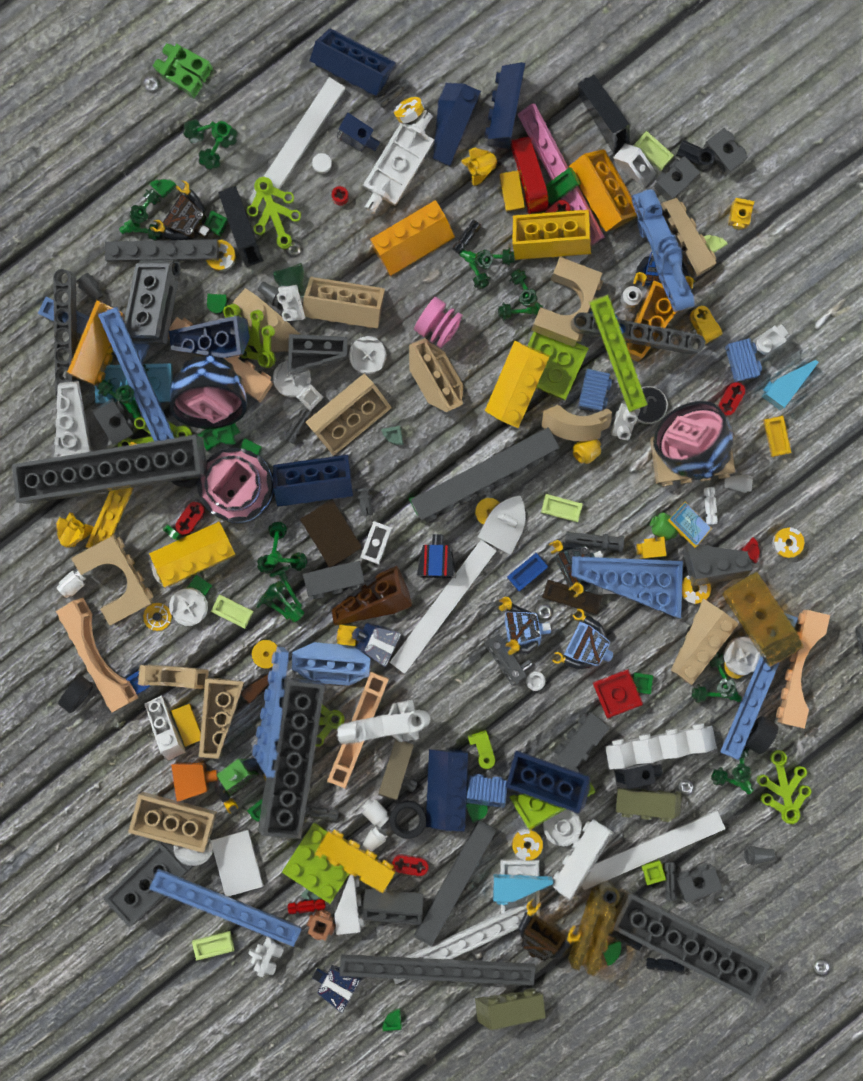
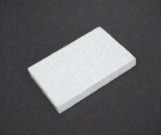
M249 829L211 840L225 896L228 897L264 886Z
M523 859L500 860V874L539 876V859L526 861ZM540 890L517 901L508 902V905H501V913L531 899H534L532 906L536 908L540 902ZM540 908L534 913L539 918Z

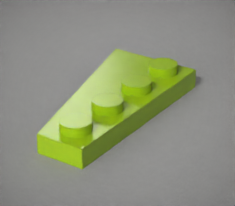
M591 782L588 796L595 793V789L592 786ZM526 794L509 796L510 801L529 831L566 810Z

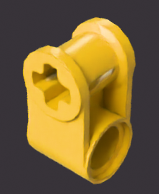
M698 306L690 313V322L697 334L704 338L705 344L722 335V330L708 307ZM702 313L703 317L698 318L697 315Z

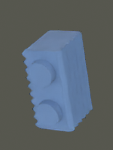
M750 338L725 346L734 382H742L760 376L762 366L759 360L756 361V345L754 342L751 343Z
M591 369L586 370L578 404L579 409L600 412L602 408L606 409L608 398L605 397L606 390H610L612 379H609V373Z
M481 774L469 776L466 803L500 808L505 807L507 781H504L502 777L484 778L485 776Z

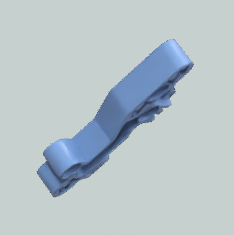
M649 189L632 195V204L638 216L639 233L642 238L647 237L659 279L674 312L694 307L693 294L682 272L681 249L676 242V237L671 234L663 217L662 207L655 191Z

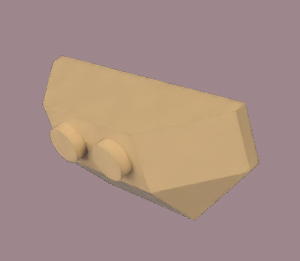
M246 288L233 301V304L241 308L240 315L248 320V326L251 330L252 320L250 313L255 310L262 311L263 320L260 321V343L263 345L262 328L268 325L272 326L275 330L274 336L271 337L272 352H288L289 334L301 335L287 321H284L283 317Z
M426 338L410 344L409 369L427 402L445 412L462 406L463 384L445 352L436 345L429 343V340Z

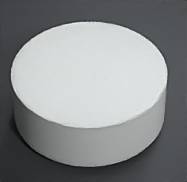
M324 153L317 154L312 161L314 170L319 174H325L331 169V159Z
M531 672L526 677V684L531 690L539 691L545 686V677L540 672Z

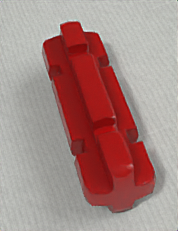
M318 899L315 902L310 900L302 901L298 904L296 902L289 903L287 908L288 913L291 915L297 912H314L316 909L317 911L325 910L326 904L325 900Z

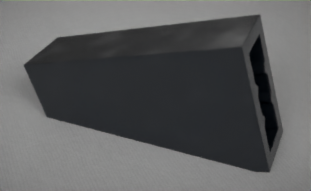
M595 75L581 80L578 83V95L611 151L615 154L625 143L630 145V124Z
M237 187L226 188L218 192L238 251L246 268L263 262L262 254Z

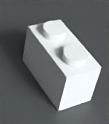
M373 521L360 558L379 565L392 528Z

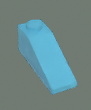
M814 360L773 382L769 381L763 389L765 393L762 397L777 409L782 410L819 362Z
M494 874L493 901H497V904L508 905V902L517 901L552 885V876Z

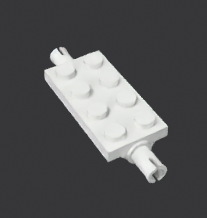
M424 110L415 124L400 123L363 184L365 189L373 193L364 206L367 211L371 210L370 212L374 214L382 200H386L394 206L399 202L434 144V139L425 134V128L433 118L431 113L428 112L426 114L427 111Z

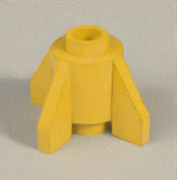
M476 147L469 149L470 157L461 160L462 164L468 166L470 173L473 175L472 185L474 186L482 183L488 174L496 168L497 164L494 154Z
M69 512L66 519L59 517L56 522L58 540L66 548L75 547L77 543L88 537L94 528L75 519L74 514Z

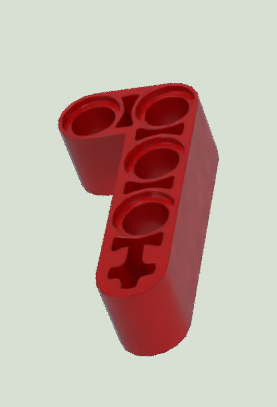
M530 136L511 140L512 153L525 191L528 213L534 214L548 210V193Z

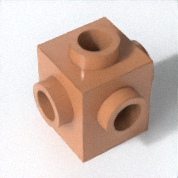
M316 910L315 915H310L306 926L310 927L307 934H310L314 939L326 941L328 934L332 936L336 926L333 923L334 917L328 911ZM318 921L325 923V925L320 926Z

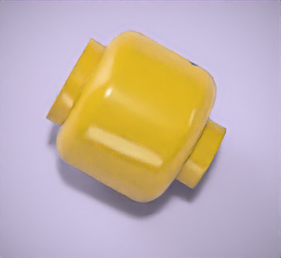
M595 439L576 442L573 446L574 458L579 463H591L601 454L600 441Z

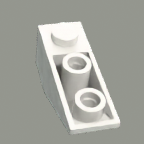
M163 696L144 703L160 753L168 761L186 753L181 736Z
M358 875L356 877L349 876L336 909L335 924L337 935L360 932L361 926H364L363 914H359V907L362 906L361 895H357L356 887H360Z

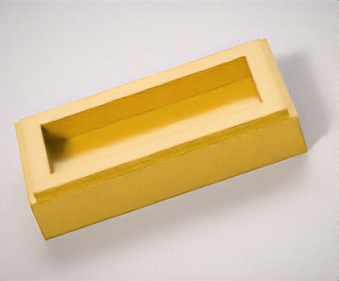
M519 172L500 173L499 177L505 211L510 212L524 209Z
M784 416L763 420L771 457L790 454L791 448Z
M189 703L172 710L171 712L184 746L186 747L200 741L201 730L191 704Z

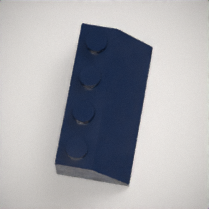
M331 28L315 41L309 60L317 67L330 71L334 76L341 77L351 85L358 86L372 95H377L384 88L396 65L395 61Z
M523 62L503 65L501 72L496 74L495 84H498L497 91L493 90L491 100L495 104L494 109H490L488 115L491 125L486 127L484 136L485 139H488V146L509 149L525 68V63Z
M348 455L273 465V490L277 507L353 496Z
M429 749L426 827L445 831H465L468 751Z
M516 750L506 787L579 814L587 801L590 790V777Z

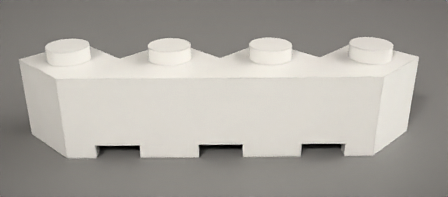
M704 723L692 725L693 728L677 731V728L666 730V733L653 736L643 734L639 735L638 739L624 741V739L613 740L611 745L605 746L609 769H622L636 764L653 763L662 759L680 758L688 754L705 753L717 749L713 727L704 726Z

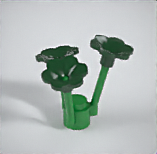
M194 119L184 124V137L188 138L192 144L197 143V141H203L205 130L212 129V135L216 142L212 149L207 148L205 151H199L198 154L199 164L205 166L207 170L219 168L220 155L215 152L220 144L223 148H228L230 145L233 146L237 143V130L224 121L211 122L203 126L200 125L198 120Z
M288 564L269 575L271 578L279 576L280 581L268 587L255 607L258 609L261 605L265 604L278 611L287 620L290 618L292 622H296L305 612L301 609L303 605L298 601L287 580L286 571L291 567ZM285 587H287L295 604L293 602L289 604L284 598L282 591ZM274 598H277L279 601L281 600L286 606L285 609L282 610L276 606L272 600Z

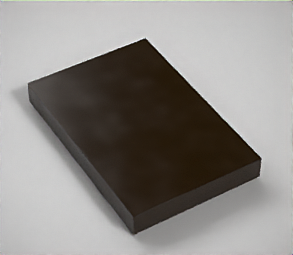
M333 499L300 519L329 568L362 549V546Z

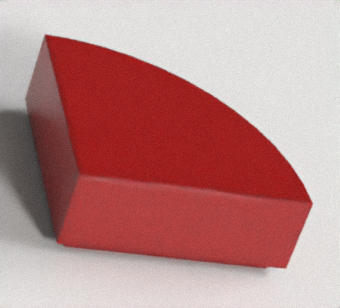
M751 537L741 551H747L750 561L756 564L759 560L760 551L758 542L754 537Z

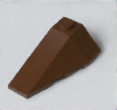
M396 565L375 576L376 580L368 586L365 584L361 588L362 591L354 597L349 596L332 609L333 624L336 626L391 615L411 607L410 592L398 566Z

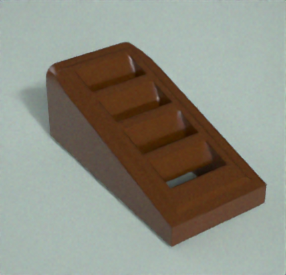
M268 675L243 689L240 695L249 703L254 702L269 686Z

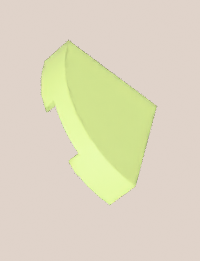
M704 236L706 240L705 245L713 253L728 244L721 237Z

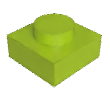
M660 860L641 866L647 885L666 880Z

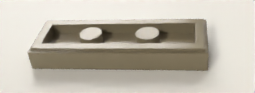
M395 739L378 795L397 800L414 744L405 741L399 742Z

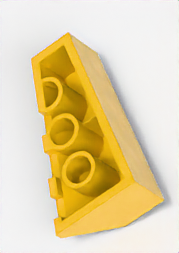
M329 829L317 848L315 855L320 858L322 855L327 856L326 859L332 865L340 866L341 864L344 866L343 870L355 877L357 875L360 876L362 882L383 893L395 874L394 865L387 860H383V862L376 858L377 855L368 849L365 852L359 848L361 845L356 841L344 839V834L336 829L331 831Z

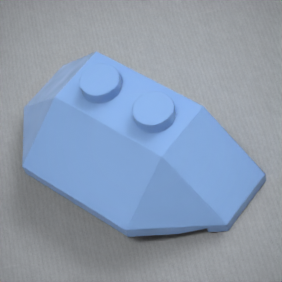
M314 642L293 651L292 670L298 672L307 680L319 681L324 684L350 686L363 678L369 677L370 658L354 646Z

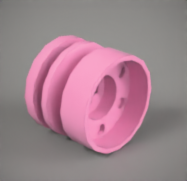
M434 297L419 317L414 331L423 337L432 332L430 342L434 343L440 337L437 346L442 348L456 333L463 315L458 312L452 318L455 309L451 308L447 313H444L446 303Z

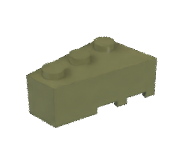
M621 787L617 789L616 813H621L622 817L641 815V819L652 820V817H659L660 821L672 822V819L680 815L682 792L668 793L664 792V790L650 791Z
M526 989L524 992L475 998L477 1020L490 1030L546 1018L543 994L535 989Z

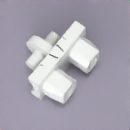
M297 285L279 287L277 299L284 309L282 313L283 320L295 321L305 319L302 307L304 296L299 295Z
M783 325L773 326L752 341L756 344V349L763 355H766L787 341L784 337L788 332Z
M621 403L619 411L615 414L616 419L610 432L611 435L618 436L619 439L629 440L641 409L638 408L629 412L626 404Z
M268 936L264 945L258 944L256 949H250L248 953L253 957L251 963L255 964L254 970L258 972L257 976L263 977L264 974L274 975L276 964L270 961L271 956L280 958L284 950L281 945L275 943L273 938Z

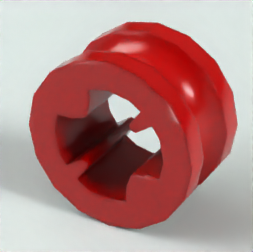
M338 186L332 190V200L336 205L342 206L348 202L349 195L346 188ZM338 192H341V194H345L343 195V199H339V197L335 198Z

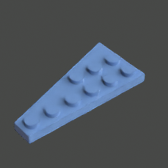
M572 557V577L681 619L683 561Z
M277 646L276 652H273L272 655L273 668L268 674V682L270 683L264 693V700L266 702L260 713L262 721L261 726L257 728V745L253 747V756L257 759V763L266 777L272 778L275 775V770H272V760L277 758L276 745L274 743L279 739L282 716L279 700L281 697H284L285 689H283L282 679L286 677L289 652L285 647Z

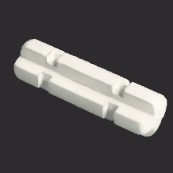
M714 487L704 488V496H706L705 510L708 515L706 522L709 525L717 524L718 522L715 515L717 507L716 498H714Z

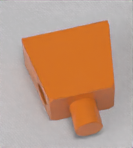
M177 762L171 765L177 801L205 793L209 790L210 782L219 780L217 777L218 771H207L206 763Z

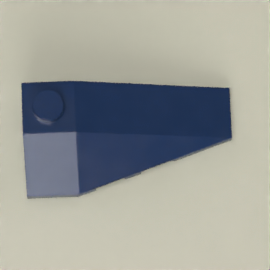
M464 83L445 84L438 100L433 160L449 167L451 166L480 101V90Z
M239 316L169 331L171 350L212 355L221 358L243 355L250 339L248 320Z

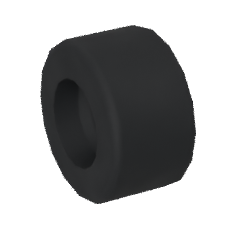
M760 716L756 719L745 746L757 754L765 753L778 734V725L766 717Z

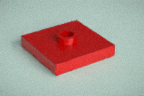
M629 668L592 683L607 719L643 705Z

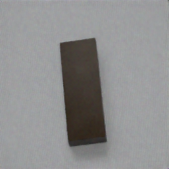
M547 579L542 598L597 615L603 596L584 591L575 598L576 592L573 589L569 591L568 585Z

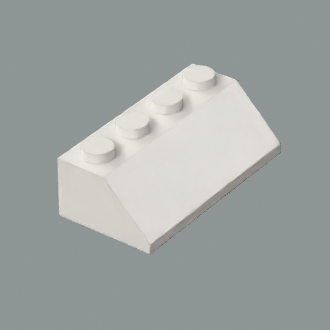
M594 819L591 822L587 821L582 830L585 832L582 838L578 837L572 846L574 851L571 855L567 854L562 862L565 865L562 871H557L553 877L554 884L552 887L569 900L576 897L614 834L612 830Z

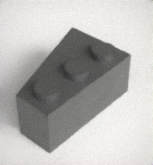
M590 711L588 714L584 713L578 720L580 724L577 728H572L567 733L566 737L568 739L564 744L560 743L554 750L556 753L554 758L567 769L578 772L577 767L583 760L586 761L589 757V752L594 746H597L610 728Z

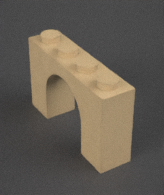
M559 257L551 281L573 289L580 298L581 307L576 313L571 315H560L540 307L531 331L573 347L577 341L581 342L583 334L572 330L571 321L580 312L588 313L589 308H591L589 302L597 299V297H594L595 292L600 291L603 281L600 280L602 273ZM576 319V324L579 327L585 324L583 319Z
M654 437L650 438L656 484L661 483L663 487L671 486L675 481H680L681 484L692 483V478L680 476L667 468L654 449ZM731 452L730 461L726 464L725 468L714 475L718 476L719 479L730 478V474L735 473L733 452ZM711 478L700 479V482L709 481Z
M115 534L71 558L80 575L102 564L116 565L125 573L127 578L125 593L100 609L109 626L150 605L153 601L151 599L153 598L151 590L148 587L145 588L142 583L144 581L142 574L133 567V558L130 554L125 553L123 549L125 545L120 537L117 538Z

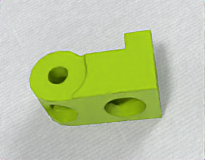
M487 731L469 735L470 745L476 744L480 766L484 769L493 767L495 757Z

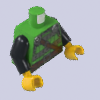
M237 759L217 774L219 780L215 784V792L224 802L228 813L231 814L230 808L232 806H236L238 809L237 803L230 796H233L260 775H263L266 781V775L257 763V759Z

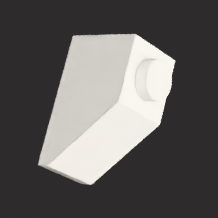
M625 143L613 157L621 170L644 188L657 174L638 147Z

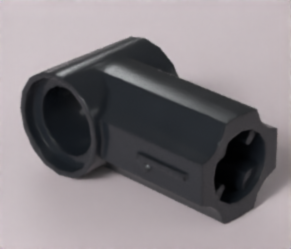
M685 140L682 141L676 153V157L682 159L685 156L702 171L710 169L715 159L713 150L709 148L703 149ZM701 157H708L710 162H703Z

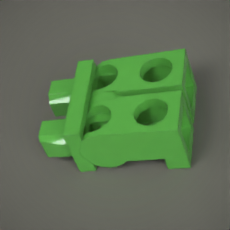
M166 43L162 53L168 58L165 62L156 59L153 68L161 75L163 80L195 99L203 86L202 82L205 83L213 70L210 61L182 48L177 43L175 46Z

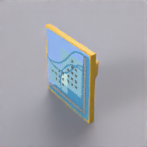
M686 502L667 520L679 532L678 534L684 537L694 548L698 546L712 529Z

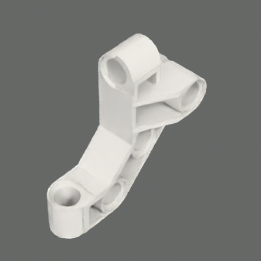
M413 700L401 701L392 705L389 714L342 724L338 727V739L344 745L392 735L399 742L419 739L418 731L429 725L430 716L426 711L415 710ZM417 716H419L422 720L421 725H419L416 721Z

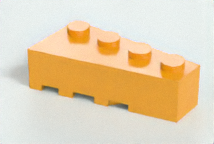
M653 281L649 285L634 322L666 328L670 320L677 313L674 312L661 283ZM634 329V336L636 338H641V331L638 329ZM653 333L652 338L656 341L659 334ZM626 342L631 359L637 362L643 359L651 348Z

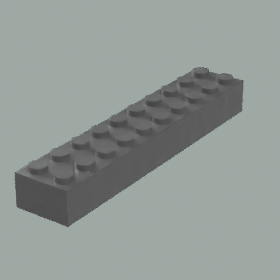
M192 435L12 464L16 503L30 504L204 477L207 473L203 437Z

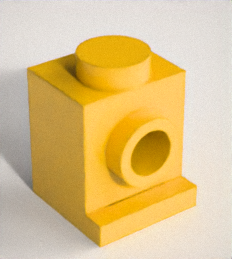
M735 198L731 205L728 225L738 230L747 228L750 225L755 201ZM739 212L745 213V216H741Z
M664 537L657 538L658 541H655V538L644 539V543L636 544L637 555H640L641 559L666 556Z
M339 625L337 643L356 646L357 640L352 638V634L358 626Z

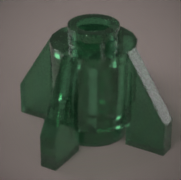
M302 263L274 271L275 282L280 287L297 285L299 293H301L300 289L304 288V269Z

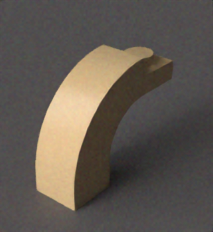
M556 405L543 411L542 427L545 429L549 427L553 435L567 440H595L600 438L601 431L610 428L612 412L609 409H605L593 415L577 416Z
M140 665L138 685L205 689V679L208 678L209 670L180 666Z

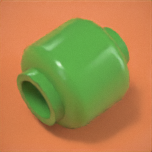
M663 512L652 518L650 526H652V533L655 536L664 537L668 541L676 538L679 532L667 521L671 515Z

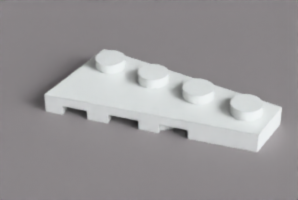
M79 381L59 383L57 390L54 457L92 452Z

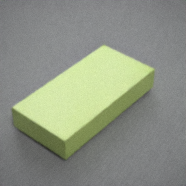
M647 131L633 145L640 148L646 158L660 171L674 158V155Z
M545 494L541 513L578 523L583 504Z
M220 594L210 611L246 629L254 611Z
M231 931L192 941L196 961L235 950Z

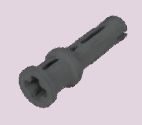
M567 531L565 542L601 547L605 551L607 549L619 550L622 553L624 536L615 537L609 536L606 533L603 536Z

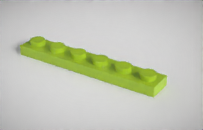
M605 295L590 301L592 312L628 411L631 412L646 406L645 396L609 296Z

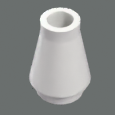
M745 474L725 478L724 488L747 493V491L751 492L753 476Z
M378 826L371 828L360 848L365 852L367 849L370 851L375 850L386 842L387 833Z

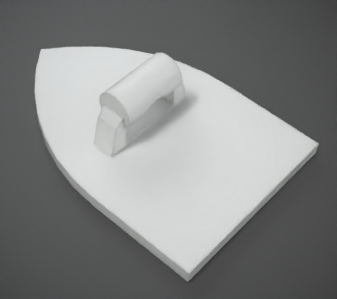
M521 496L511 497L499 503L490 512L477 536L509 555L512 554L525 525V507Z

